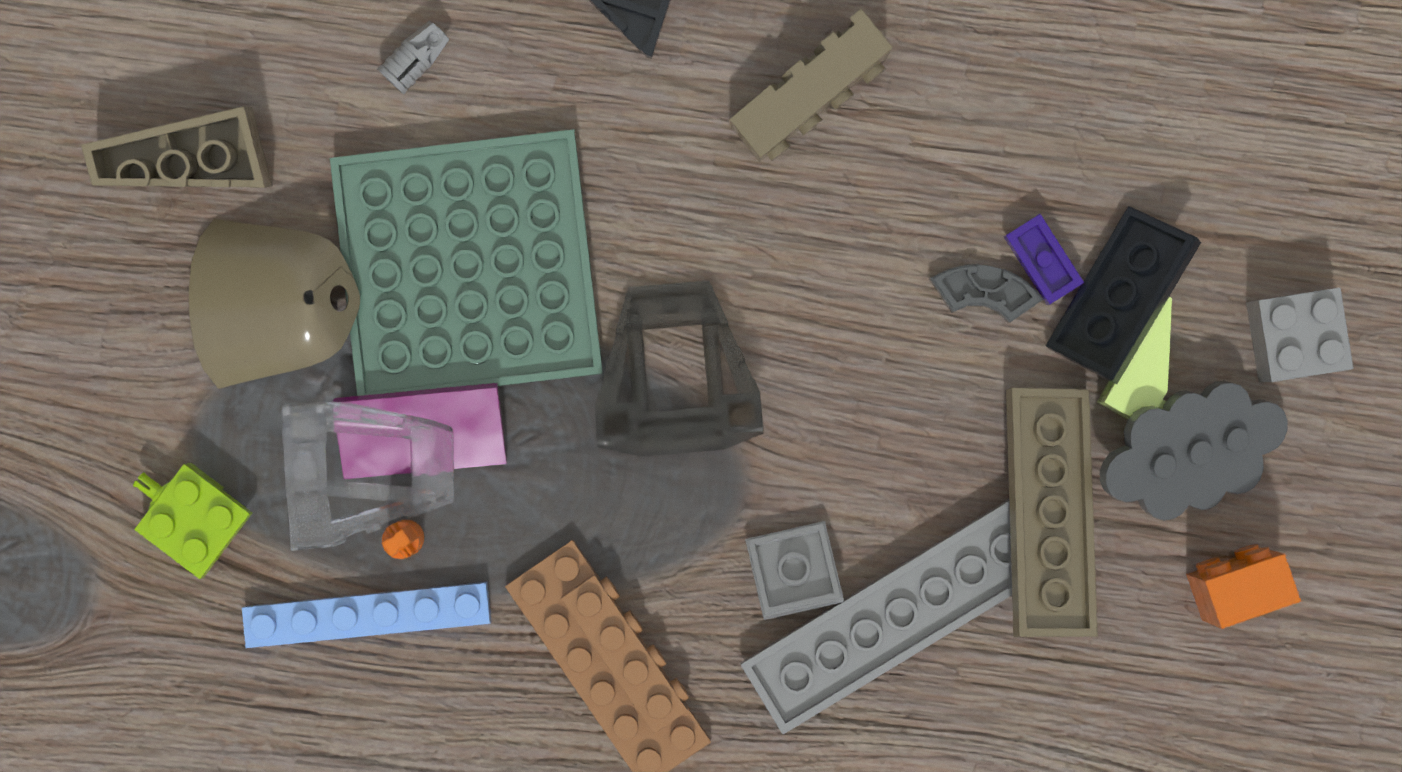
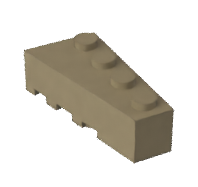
M862 8L850 17L851 23L842 33L839 31L832 32L820 42L821 44L813 51L814 55L810 59L807 57L800 59L781 77L782 81L779 84L773 83L729 120L731 128L759 162L767 156L771 161L775 160L791 146L787 142L791 136L798 131L803 136L806 135L822 121L819 116L822 111L830 105L835 110L854 96V93L850 90L862 79L866 84H869L886 70L882 63L886 61L893 47Z
M248 106L81 145L92 186L272 187L253 109Z

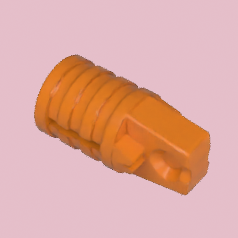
M400 520L389 525L382 536L384 550L388 555L396 559H405L414 555L422 548L424 543L422 528L412 520Z

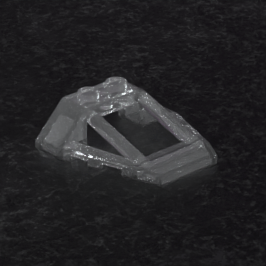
M316 402L282 405L281 425L291 551L334 547L346 542L345 537L364 530L369 534L382 529L381 524L405 515L407 519L454 502V441L451 426L431 419L353 403ZM327 432L410 439L411 487L327 480L325 446ZM328 496L396 502L331 521Z

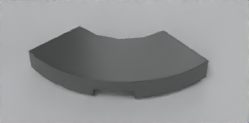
M969 264L957 266L938 273L929 279L951 312L966 306H983L997 312L1007 323L1012 322L1044 300L1020 276L1008 270L988 265Z

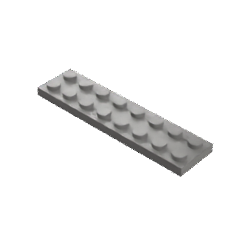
M1009 499L845 598L844 602L835 604L740 662L741 667L782 734L787 733L1012 596Z

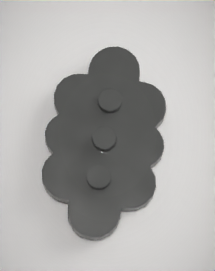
M1225 380L1213 382L1200 395L1187 390L1178 391L1170 396L1162 409L1154 406L1142 407L1130 416L1124 429L1125 446L1110 452L1104 459L1100 468V483L1103 490L1111 497L1123 502L1138 500L1141 509L1148 515L1164 521L1180 516L1189 505L1200 510L1211 509L1221 501L1226 491L1233 494H1242L1256 486L1264 470L1262 455L1278 448L1285 439L1288 430L1287 417L1284 410L1277 404L1262 399L1251 401L1248 392L1241 385Z

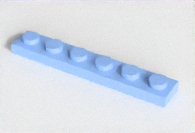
M487 582L242 607L246 648L491 623Z

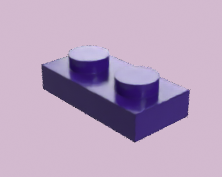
M1038 214L1004 236V239L1047 305L1052 304L1084 283L1041 214Z

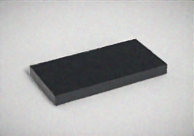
M1128 206L1045 346L1060 356L1118 384L1199 248L1201 241L1187 232Z

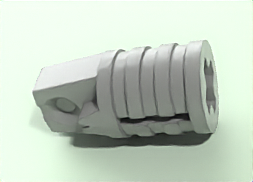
M428 21L406 38L377 70L402 94H405L408 91L407 89L413 86L416 80L424 74L425 70L432 66L448 43L449 38L438 26Z

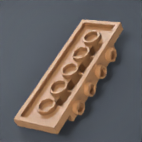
M573 539L505 586L632 772H669L711 743L710 737L685 702L690 696L678 678L670 681L662 669L667 664L662 654L654 644L649 647L646 646L639 636L643 628L631 610L624 614L615 601L620 597V594L607 576L602 580Z

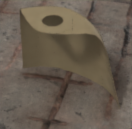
M213 219L199 238L191 261L189 317L193 345L202 368L219 389L295 371L325 361L342 348L359 310L360 294L349 266L339 248L330 240L320 235L294 229ZM336 285L343 286L348 294V304L343 311H337L331 305L330 293ZM308 290L313 292L314 303L312 305L304 301V293Z

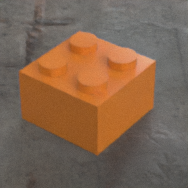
M1258 544L1248 545L1235 550L1236 557L1221 562L1219 557L1199 562L1195 565L1197 571L1186 574L1201 619L1221 629L1301 602L1285 554L1270 550L1269 547L1259 548Z

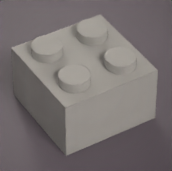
M1341 287L1246 302L1259 382H1276L1353 369Z

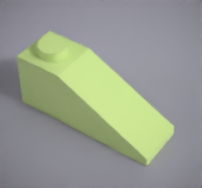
M1171 297L1166 301L1118 384L1108 381L1097 403L1126 419H1129L1135 411L1142 407L1154 406L1162 409L1166 403L1163 398L1168 391Z

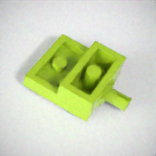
M192 463L183 464L174 478L164 486L158 484L146 475L145 472L133 484L134 487L152 499L148 512L134 530L199 579L205 577L253 513L222 490L223 486Z

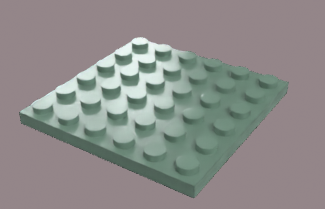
M574 129L330 158L340 252L349 266L360 294L359 310L350 331L357 396L498 383V386L603 374ZM345 290L346 304H348V294Z

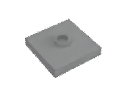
M825 521L745 539L764 620L844 602Z

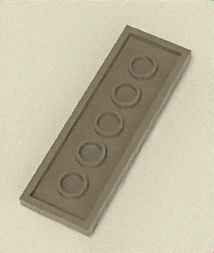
M1007 389L1013 637H1097L1089 389Z

